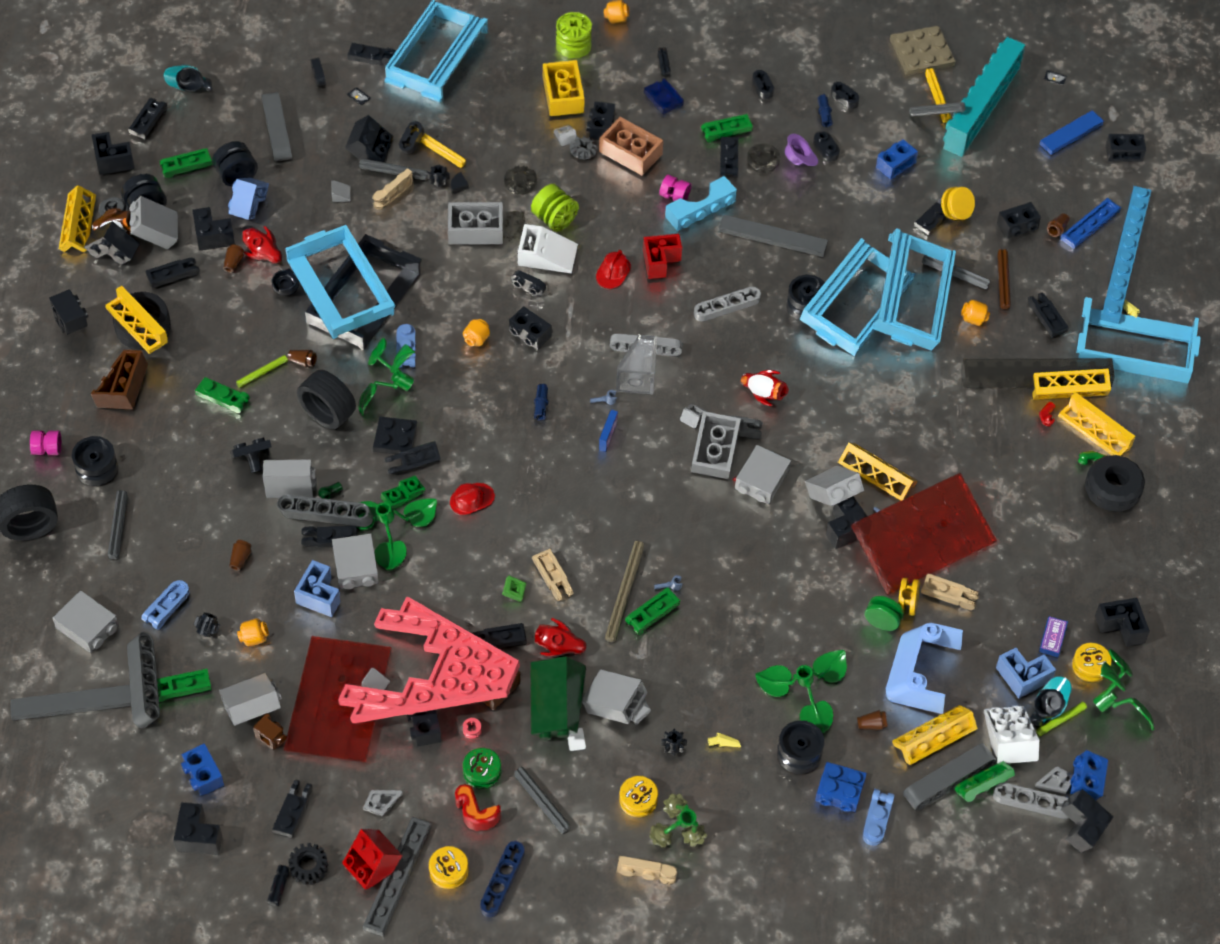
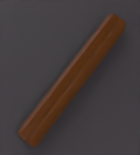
M1000 249L998 250L1001 309L1008 310L1011 305L1008 251Z

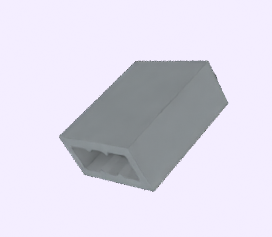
M142 196L131 203L129 210L131 212L130 226L132 235L166 249H169L178 240L177 211Z
M756 445L736 478L735 489L742 494L754 497L759 502L770 504L789 473L791 460Z
M264 460L263 481L266 498H280L283 495L313 497V490H317V478H315V467H312L311 460Z
M840 466L833 467L805 481L810 498L830 506L865 491L859 473Z
M371 534L332 539L339 590L379 584Z
M82 591L77 593L53 617L56 629L89 653L100 648L104 640L109 635L114 634L119 626L116 615Z
M600 669L588 691L583 695L582 704L589 714L629 724L647 691L640 679Z
M266 673L219 690L224 708L233 725L281 708L279 700L282 697L279 689L276 688L273 679L269 680Z

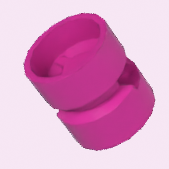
M667 174L661 184L659 195L667 199L673 198V201L680 198L687 201L692 184L684 180L678 181L677 177Z
M41 430L31 431L30 451L32 455H43L45 452L48 455L61 454L62 436L60 431L48 430L47 434Z

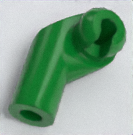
M1095 451L1081 452L1078 463L1087 465L1089 460L1096 461L1106 455Z

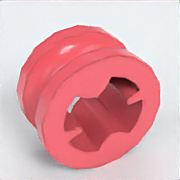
M469 718L464 721L463 733L467 738L475 739L480 736L481 723L478 719ZM476 726V730L473 731L472 729V731H469L468 727Z

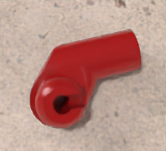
M1051 401L1039 412L1041 422L1045 426H1051L1055 422V418L1052 419L1051 413L1056 406Z

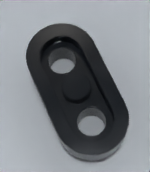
M825 131L817 132L814 135L813 143L821 156L827 161L838 159L840 149L831 135Z
M517 270L511 277L512 283L516 288L523 289L534 296H541L546 290V285L543 281L523 271Z

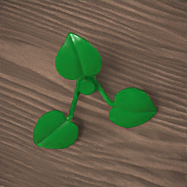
M382 338L369 357L368 364L373 366L378 359L387 366L390 372L394 373L391 377L393 384L379 381L370 383L359 398L358 409L360 414L364 416V410L374 396L378 385L395 389L400 387L405 391L410 389L414 378L399 369L415 353L409 345L405 344L396 354L392 366L381 358V354L386 348L387 340Z
M428 498L413 501L404 508V515L396 511V508H391V505L387 502L380 504L372 501L359 502L368 506L373 515V521L369 526H357V529L368 530L373 527L374 521L379 520L385 524L389 543L379 544L374 551L376 562L387 570H392L400 566L407 555V548L404 542H393L389 524L394 520V514L405 521L410 520L411 524L415 527L426 526L435 517L437 499ZM362 513L359 517L365 516L366 513Z
M1110 649L1109 654L1121 668V673L1117 675L1108 663L1104 662L1102 664L1100 676L1111 680L1112 684L1094 698L1093 702L1102 712H1105L1111 706L1116 708L1119 705L1131 703L1149 721L1153 731L1154 722L1150 712L1136 698H1128L1116 702L1118 697L1113 689L1118 686L1121 690L1125 691L1126 688L1121 678L1125 673L1130 677L1133 676L1129 665L1115 651Z
M836 650L821 655L814 661L813 669L808 665L799 666L796 674L793 675V679L790 670L781 665L772 666L755 673V677L760 688L773 697H782L788 694L789 685H793L796 680L799 685L807 687L811 705L802 708L799 714L800 721L813 723L822 733H825L833 723V709L826 701H819L815 704L810 685L814 681L813 676L818 679L823 677L826 682L830 683L840 681L847 671L845 650Z

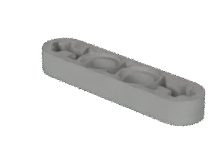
M748 287L701 302L694 308V317L698 321H707L756 305L760 302L761 292L756 287ZM738 299L741 302L739 304H734L731 302V300ZM716 304H721L724 306V308L716 309L714 306Z
M613 334L610 338V348L615 351L678 356L682 353L683 344L678 339L628 334Z
M999 783L994 789L993 797L998 803L1062 819L1069 818L1060 810L1068 799L1066 797L1009 783ZM1001 790L1005 791V796H1001ZM1015 792L1014 799H1011L1012 793ZM1025 794L1029 797V801L1022 802L1018 796ZM1046 799L1049 801L1050 806L1042 807L1039 804V800ZM1054 802H1056V808L1052 809L1054 806Z

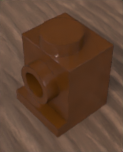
M268 713L253 727L255 737L272 750H275L278 745L281 746L286 741L287 736L283 733V727L276 721L272 722Z

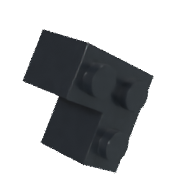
M109 132L92 134L99 175L135 169L130 142L112 145Z
M210 207L192 210L199 251L229 247L235 244L231 218L212 220Z
M111 221L93 230L84 248L96 258L108 254L115 262L122 265L132 259L140 243Z
M68 289L49 297L55 321L62 333L66 332L68 335L88 326L86 318H89L88 313L84 307H80L81 302L77 294L73 295L71 290Z
M854 496L834 505L832 513L836 519L828 522L826 536L835 549L869 535L871 520Z
M1137 597L1099 604L1095 618L1101 633L1120 630L1126 647L1146 643L1150 630Z
M1083 789L1071 794L1060 809L1076 823L1066 837V840L1080 853L1094 847L1114 818L1112 814Z
M181 802L173 840L176 852L219 855L222 840L220 825L203 824L205 813L202 804Z

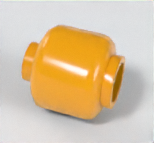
M623 0L608 2L606 8H604L605 19L608 18L612 24L625 22L627 17H629L628 4H625Z
M970 300L964 304L961 316H963L965 322L980 326L983 322L988 321L990 312H988L987 304Z
M482 319L471 320L463 330V337L469 346H482L490 335L489 325Z
M255 618L241 623L240 631L237 634L241 643L244 642L246 646L252 647L266 642L269 630L265 621Z

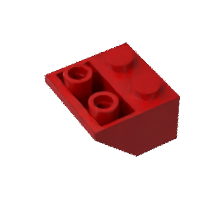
M360 829L342 864L364 889H369L393 873L402 854L380 830Z

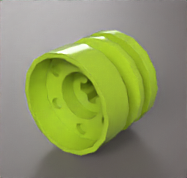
M570 12L560 16L556 24V48L562 56L576 59L589 53L592 45L591 20L586 15L577 12Z
M549 184L541 189L531 204V212L541 221H544L554 232L562 231L569 226L579 210L577 201L567 195L556 184Z

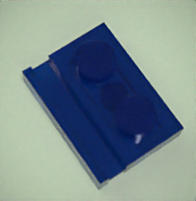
M665 78L661 82L657 81L644 88V94L662 114L677 108L680 104H684V99Z

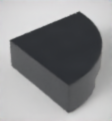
M462 172L452 178V194L469 188V184Z

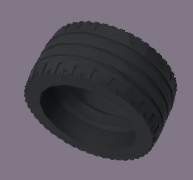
M150 292L131 293V296L148 313L159 317L156 322L166 331L168 337L171 321L168 308L163 299ZM120 303L114 307V310L123 311L124 306ZM113 316L114 329L120 342L134 350H145ZM125 316L124 320L127 321L132 316ZM145 328L136 329L135 332L145 334ZM147 339L146 341L149 346L157 342L155 339Z
M315 371L297 389V398L303 409L312 419L325 428H338L356 410V401L348 387L338 377L328 371Z
M27 484L13 487L0 495V532L8 539L17 541L33 540L46 535L56 526L58 522L57 508L54 497L49 489L39 485ZM33 511L27 514H21L23 512Z

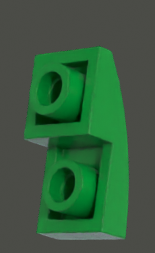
M412 476L399 481L398 487L382 492L380 498L383 502L389 503L391 508L397 509L425 492V487L416 476Z

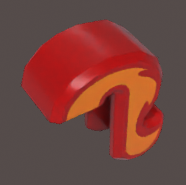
M462 784L456 788V807L461 808L463 806V820L468 828L475 831L491 829L498 824L501 819L500 805L480 811L471 785Z

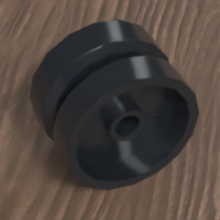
M240 141L224 144L218 148L212 158L213 166L226 186L233 187L236 179L253 178L258 170V164L251 155L249 148Z
M139 174L133 176L121 188V197L128 210L131 203L140 196L166 206V195L153 175Z
M807 274L793 279L789 285L787 298L789 314L799 320L804 308L825 282L815 275Z
M90 436L77 442L74 446L71 456L77 478L82 483L89 486H100L108 483L115 477L118 463L113 445L108 439L101 436Z
M808 721L788 723L782 729L778 741L777 758L780 764L787 771L795 774H806L817 768L822 759L824 749V736L821 730L815 724Z

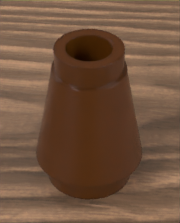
M1062 213L1050 221L1047 225L1049 235L1052 237L1061 236L1070 220L1069 216Z
M232 244L227 248L223 266L226 272L233 273L244 257V249L242 247Z
M290 350L287 358L288 361L310 368L315 366L317 354L312 350Z
M237 540L233 544L229 564L231 569L240 571L252 552V545L250 543Z
M880 710L857 717L859 729L883 730V728L888 727L885 711L880 712Z

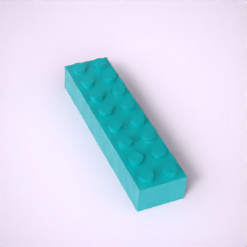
M1006 37L1003 43H999L997 52L993 53L990 58V63L984 66L982 75H978L975 86H971L967 98L964 97L961 102L965 103V111L954 113L953 119L948 120L945 127L947 132L943 138L945 150L963 157L1019 71L1026 44Z

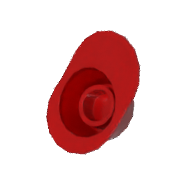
M619 249L618 252L608 253L599 267L596 280L603 288L612 289L620 286L628 275L631 263L622 253V250Z
M485 483L462 484L450 497L451 509L460 515H468L486 508L494 501V490Z

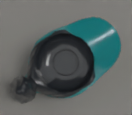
M183 64L169 67L164 71V80L171 87L189 92L197 91L202 87L207 91L212 90L211 79L203 77L196 67Z
M1054 677L1040 691L1035 699L1036 714L1030 716V720L1035 726L1041 727L1046 720L1059 717L1065 711L1072 690L1071 682L1067 678Z

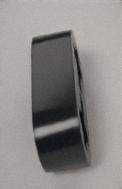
M319 57L310 59L317 87L326 85Z
M764 70L755 71L752 76V83L759 97L762 99L772 98L774 86L768 74Z
M843 82L832 84L831 95L833 98L847 108L858 106V93Z
M412 121L409 123L400 139L399 147L405 154H412L424 135V127L420 122Z

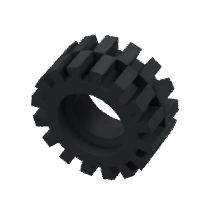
M307 843V847H304V844H300V849L296 846L294 853H290L288 862L291 876L298 883L301 880L302 884L306 885V881H309V884L313 885V880H316L318 883L320 882V877H325V872L327 873L328 861L326 852H324L322 847L318 848L317 844H314L312 847L311 843ZM305 858H313L317 862L316 866L310 870L302 869L300 863Z

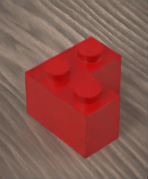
M679 234L643 237V255L648 279L666 277L667 263L681 261L682 244Z

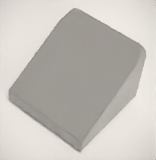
M570 125L554 129V133L561 146L571 144V141L577 137L576 130Z
M332 180V201H351L350 186Z
M691 404L684 408L680 421L692 428H696L701 423L703 411H707L695 404Z
M371 668L362 681V687L386 690L391 682L376 669Z

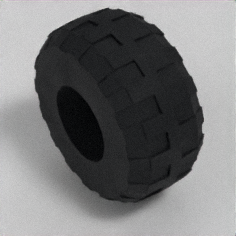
M1120 455L1103 456L1091 465L1086 476L1085 489L1091 501L1100 508L1115 512L1128 510L1139 502L1145 486L1144 474L1139 466L1127 457ZM1113 480L1119 482L1122 486L1112 485L1108 481Z

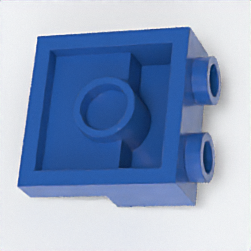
M826 762L815 801L825 806L838 807L845 812L852 811L856 813L867 773Z

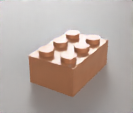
M619 117L600 137L599 152L643 176L663 154V140Z

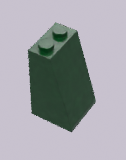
M567 656L531 662V734L539 737V740H551V737L554 736L567 738L570 737V734L578 732L586 665Z

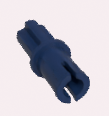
M822 94L818 96V113L821 115L822 126L825 127L827 125V127L833 125L832 108L829 106L828 97Z
M538 384L536 398L534 399V419L540 421L546 419V407L549 404L547 399L548 387L546 384Z

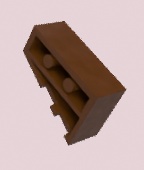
M123 350L111 366L112 370L101 379L102 383L97 390L91 392L97 408L133 410L148 367L142 351Z

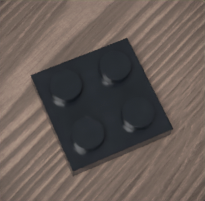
M379 416L373 452L398 454L400 451L413 448L417 421Z

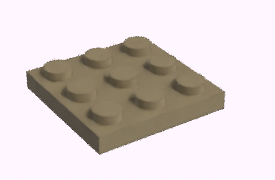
M939 26L890 35V41L906 76L924 73L926 69L933 68L934 70L955 66L956 61Z

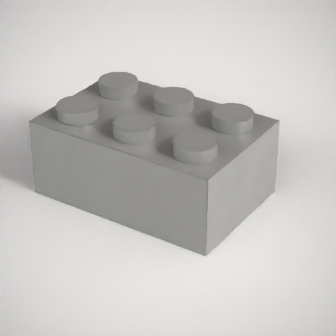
M503 202L448 203V243L503 244Z
M703 411L691 472L729 479L741 418Z

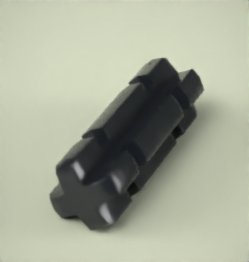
M666 47L658 48L661 74L663 76H670L671 68Z
M279 865L277 868V875L274 877L270 890L271 893H269L267 899L269 905H279L280 896L283 893L286 878L289 874V867L286 865Z

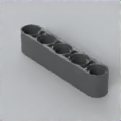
M279 92L261 94L274 162L292 159Z
M283 495L277 501V506L281 513L290 519L367 527L373 521V515L364 503L295 495ZM310 506L308 510L303 511L306 507ZM324 509H328L327 512L322 513ZM343 511H347L346 514L341 515ZM362 513H366L365 516L359 517Z
M141 632L127 644L133 722L139 728H146L159 717L160 709L154 641L150 634Z
M981 743L913 783L904 790L903 795L914 810L919 811L954 790L958 783L993 766L996 758Z

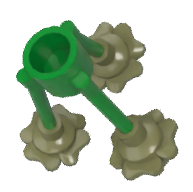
M670 794L669 798L664 800V805L666 806L663 808V811L667 812L670 818L676 817L677 821L671 826L662 825L659 822L655 826H651L649 838L652 839L653 845H659L662 848L670 845L673 835L671 831L678 826L685 828L681 832L685 844L690 843V846L694 847L697 844L702 845L704 843V839L707 837L704 825L698 824L695 812L689 809L687 800L683 799L681 794Z

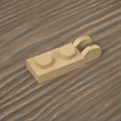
M407 168L403 173L398 174L391 183H388L383 190L376 191L373 195L374 208L377 210L383 209V207H386L413 184L412 171Z
M551 549L532 556L534 564L548 588L552 590L557 601L562 600L561 592L558 589L560 585H563L564 591L568 596L573 595L568 578Z
M927 574L921 589L922 594L960 605L968 610H974L975 602L971 600H977L979 597L978 592L966 588L964 585L931 574Z
M620 856L618 860L617 872L624 876H642L646 880L659 879L662 884L668 885L674 884L676 880L677 870L670 865Z

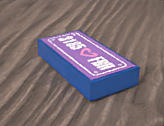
M611 410L599 439L600 451H607L617 425L618 411Z
M1048 616L1039 649L1040 653L1059 657L1068 621Z

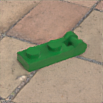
M748 114L704 123L701 126V130L705 134L706 141L711 143L721 137L751 132L753 126Z
M205 148L160 160V166L163 169L164 177L168 179L172 178L175 174L212 166V160L208 149Z
M206 377L195 389L197 396L236 413H240L244 403L250 400V396L246 392L236 391Z
M667 587L625 618V622L629 626L632 625L634 631L640 635L646 628L679 606L680 599ZM640 617L643 619L641 622L637 620Z
M208 669L157 679L159 702H164L166 699L212 690ZM169 686V689L163 690L164 687Z
M1002 761L958 783L955 787V792L967 802H971L977 794L986 792L991 787L1004 783L1009 778L1015 776L1014 769Z

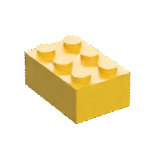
M577 60L544 63L543 83L550 116L584 113V94Z

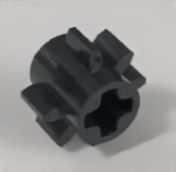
M442 165L431 167V172H428L430 184H434L437 187L444 184L447 185V180L450 179L447 167Z
M206 612L200 615V617L197 616L193 624L197 628L196 632L205 637H210L214 633L217 634L220 627L217 621L218 618Z
M675 729L669 733L665 731V739H661V745L665 746V753L669 752L675 756L679 752H684L683 746L687 745V739H683L684 732H678Z

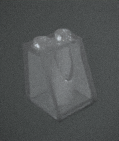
M639 335L617 366L616 392L653 395L658 336Z

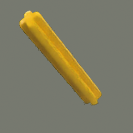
M933 68L926 69L925 75L936 105L947 104L935 70ZM951 113L940 114L944 123H947L952 118Z
M424 132L420 140L422 144L460 168L466 165L465 158Z

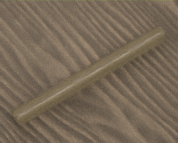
M637 540L634 542L605 635V640L613 643L616 641L644 550V543Z

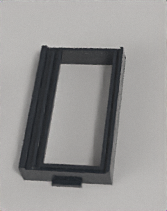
M365 234L358 243L365 257L370 255L402 269L386 290L395 304V309L420 276V263L422 259L405 251L400 253L384 246L383 241ZM350 255L324 287L332 302L358 269ZM311 304L305 311L307 325L311 324L329 333L315 307ZM390 315L363 325L356 331L351 330L337 337L364 350Z

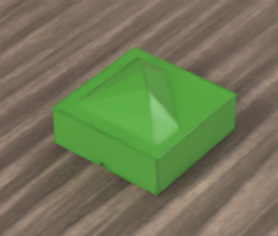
M508 576L502 595L520 602L524 596L526 582Z

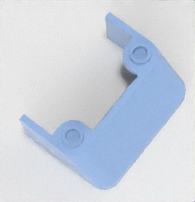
M927 623L903 633L886 686L887 699L893 703L943 714L945 694L926 690V678L922 674L913 671L922 641L961 650L963 630L935 623Z

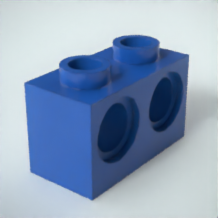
M903 139L878 155L876 168L891 180L916 163L918 151Z
M205 743L182 754V769L185 774H190L192 778L189 780L194 791H199L201 797L224 786L222 775ZM195 761H201L199 764H193ZM209 777L208 780L202 781L203 778Z
M1087 750L1078 755L1074 760L1073 766L1075 768L1070 781L1072 785L1070 794L1083 789L1093 799L1097 800L1103 796L1108 759Z

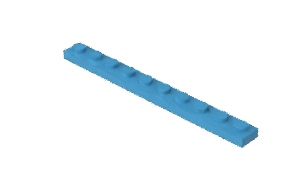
M1133 187L1100 320L1119 324L1151 194L1150 189Z

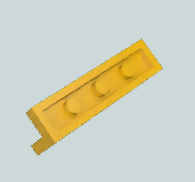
M79 185L72 189L67 197L59 250L66 252L70 247H74L82 252L87 251L84 245L90 235L96 194ZM83 195L90 198L88 203L85 202ZM81 208H84L85 212L87 213L86 217H84L81 213ZM78 222H81L83 224L85 230L82 231L80 229ZM76 236L80 237L82 244L75 241Z
M123 286L116 289L117 298L105 305L106 309L149 354L168 343L166 331ZM120 303L124 306L123 311L113 309V307ZM125 316H133L134 322H126L124 320ZM136 327L145 328V334L136 333ZM147 339H155L157 341L151 346L146 343Z
M1109 369L1033 374L1035 387L1032 393L1033 400L1071 398L1075 392L1082 397L1107 396L1111 391ZM1104 374L1105 383L1098 384L1093 378L1095 375ZM1077 376H1083L1088 381L1085 385H1080L1074 379ZM1059 377H1065L1070 382L1066 386H1061L1056 380ZM1039 378H1046L1051 383L1048 387H1040Z
M1076 392L1071 396L1069 404L1059 413L1060 418L1110 455L1123 456L1133 445L1135 435ZM1072 410L1077 414V417H1070L1066 413ZM1082 422L1090 423L1092 428L1083 427ZM1096 433H1103L1107 436V439H1099ZM1111 444H1118L1122 449L1117 452L1112 448Z
M848 443L838 461L839 464L849 470L858 472L862 478L901 501H904L910 489L915 488L918 482L856 443ZM849 452L855 455L856 464L850 465L845 462ZM869 463L873 473H863L861 464ZM883 472L887 474L889 483L881 484L877 474ZM900 482L906 486L901 495L895 492L893 484Z
M958 705L892 740L895 747L902 750L905 762L911 765L978 728L973 712Z

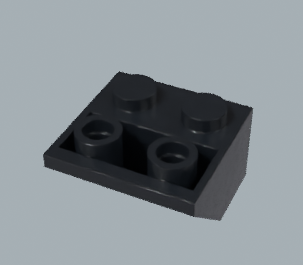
M367 115L355 122L345 148L358 159L384 162L394 136L371 116Z

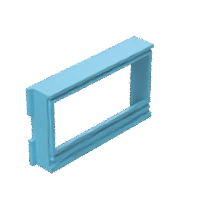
M432 0L386 65L385 82L402 89L404 87L420 92L423 97L441 102L443 99V86L479 33H488V19H481ZM435 16L464 26L428 79L399 68Z
M346 225L328 232L323 230L305 237V241L286 248L287 262L333 339L338 338V335L388 315H394V302ZM342 243L379 302L377 306L344 319L340 316L306 259L308 256Z
M896 228L888 237V241L892 242L891 254L879 317L872 324L871 329L890 335L892 340L908 346L915 344L932 351L941 339L956 251H951L908 235ZM909 249L944 262L931 334L896 321Z
M861 238L804 308L799 320L816 330V335L831 345L835 346L837 344L855 356L875 331L871 329V326L878 319L880 308L856 339L822 317V315L866 260L887 272L890 258L865 243V240ZM908 270L905 271L901 296L913 282L915 273L912 274Z
M1085 297L1082 311L1084 322L1082 333H1079L1076 353H1079L1077 363L1189 383L1193 372L1194 356L1198 357L1200 336H1197L1199 318L1195 317L1193 325L1190 327L1121 314L1119 324L1100 320L1103 310L1091 308L1092 298ZM1088 324L1187 342L1186 367L1085 349Z

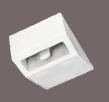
M524 224L518 249V266L572 273L578 244L542 226Z
M1024 706L984 709L992 752L997 764L1002 761L1005 763L1038 761L1039 738Z

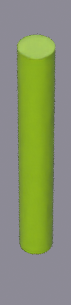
M283 355L237 380V386L240 388L288 362L287 357Z
M1081 702L1059 717L1036 729L1035 732L1038 738L1087 709V705Z

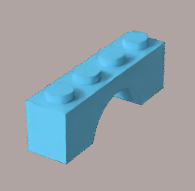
M723 176L710 183L709 196L699 202H689L680 198L666 205L665 218L677 231L687 228L690 224L718 212L727 205L733 204L736 201L737 189Z

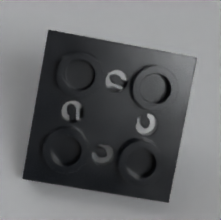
M263 437L253 440L252 445L246 446V442L234 445V449L230 451L232 458L243 455L247 456L251 473L263 470L258 455L259 451L271 448L272 446L270 440L265 441Z

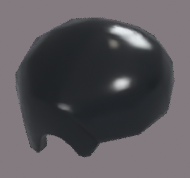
M290 268L276 272L271 279L273 290L282 296L293 294L299 287V280Z

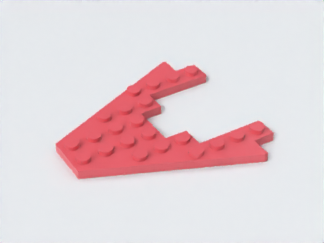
M406 597L400 611L381 608L375 620V627L428 636L423 646L425 652L440 654L429 680L409 677L403 693L345 684L338 701L340 705L355 707L350 719L352 723H360L505 698L509 694L520 664L519 660L415 600Z

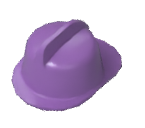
M790 134L787 139L788 144L785 147L787 158L795 165L804 163L809 166H816L818 159L807 141L798 134Z

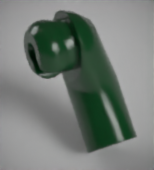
M339 481L330 486L321 487L318 491V496L322 499H330L332 495L342 491L343 487Z

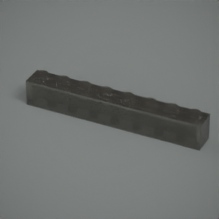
M1112 358L963 359L961 367L963 388L971 389L1035 388L1033 374L1044 372L1109 369L1111 387L1115 378ZM1104 374L1095 375L1093 378L1098 384L1105 383ZM1077 376L1074 379L1080 385H1085L1088 381L1083 376ZM1059 377L1056 380L1061 386H1066L1070 382L1065 377ZM1039 378L1040 387H1048L1051 383L1046 378Z

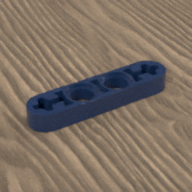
M512 841L507 844L482 897L480 909L485 917L491 918L499 913L522 863L525 851L522 843L518 841ZM516 848L518 849V853L515 854L512 861L510 860L512 856L511 851H514ZM507 865L512 867L513 871L510 874H503L501 868ZM495 884H502L504 890L497 893L493 891L492 887ZM492 897L495 898L493 901L494 908L491 907L490 910H487L486 905L491 903Z

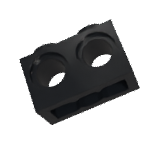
M595 101L594 108H590L589 118L591 121L587 122L586 131L589 132V137L594 140H600V137L612 126L615 118V104Z
M1109 134L1106 142L1108 161L1143 162L1146 153L1144 134Z
M1032 202L999 212L997 224L1008 239L1038 229L1041 216Z
M524 306L509 319V331L537 350L552 337V325Z
M436 709L423 711L425 712L423 715L417 713L407 715L408 722L412 721L413 727H410L411 739L416 740L417 747L441 742ZM422 730H429L426 733L421 732Z

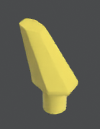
M1124 300L1123 308L1127 315L1137 318L1138 314H1140L1139 309L1127 300Z
M716 733L717 736L707 738L709 746L719 744V747L741 748L739 740L721 733Z

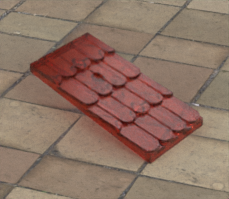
M961 473L851 525L887 595L900 589L902 578H908L909 584H911L913 579H922L927 574H932L997 542L966 482H964Z
M312 636L283 751L366 763L376 720L352 723L350 717L355 707L340 705L338 699L345 684L362 687V681L371 668L386 676L392 647ZM345 676V680L340 682V678Z

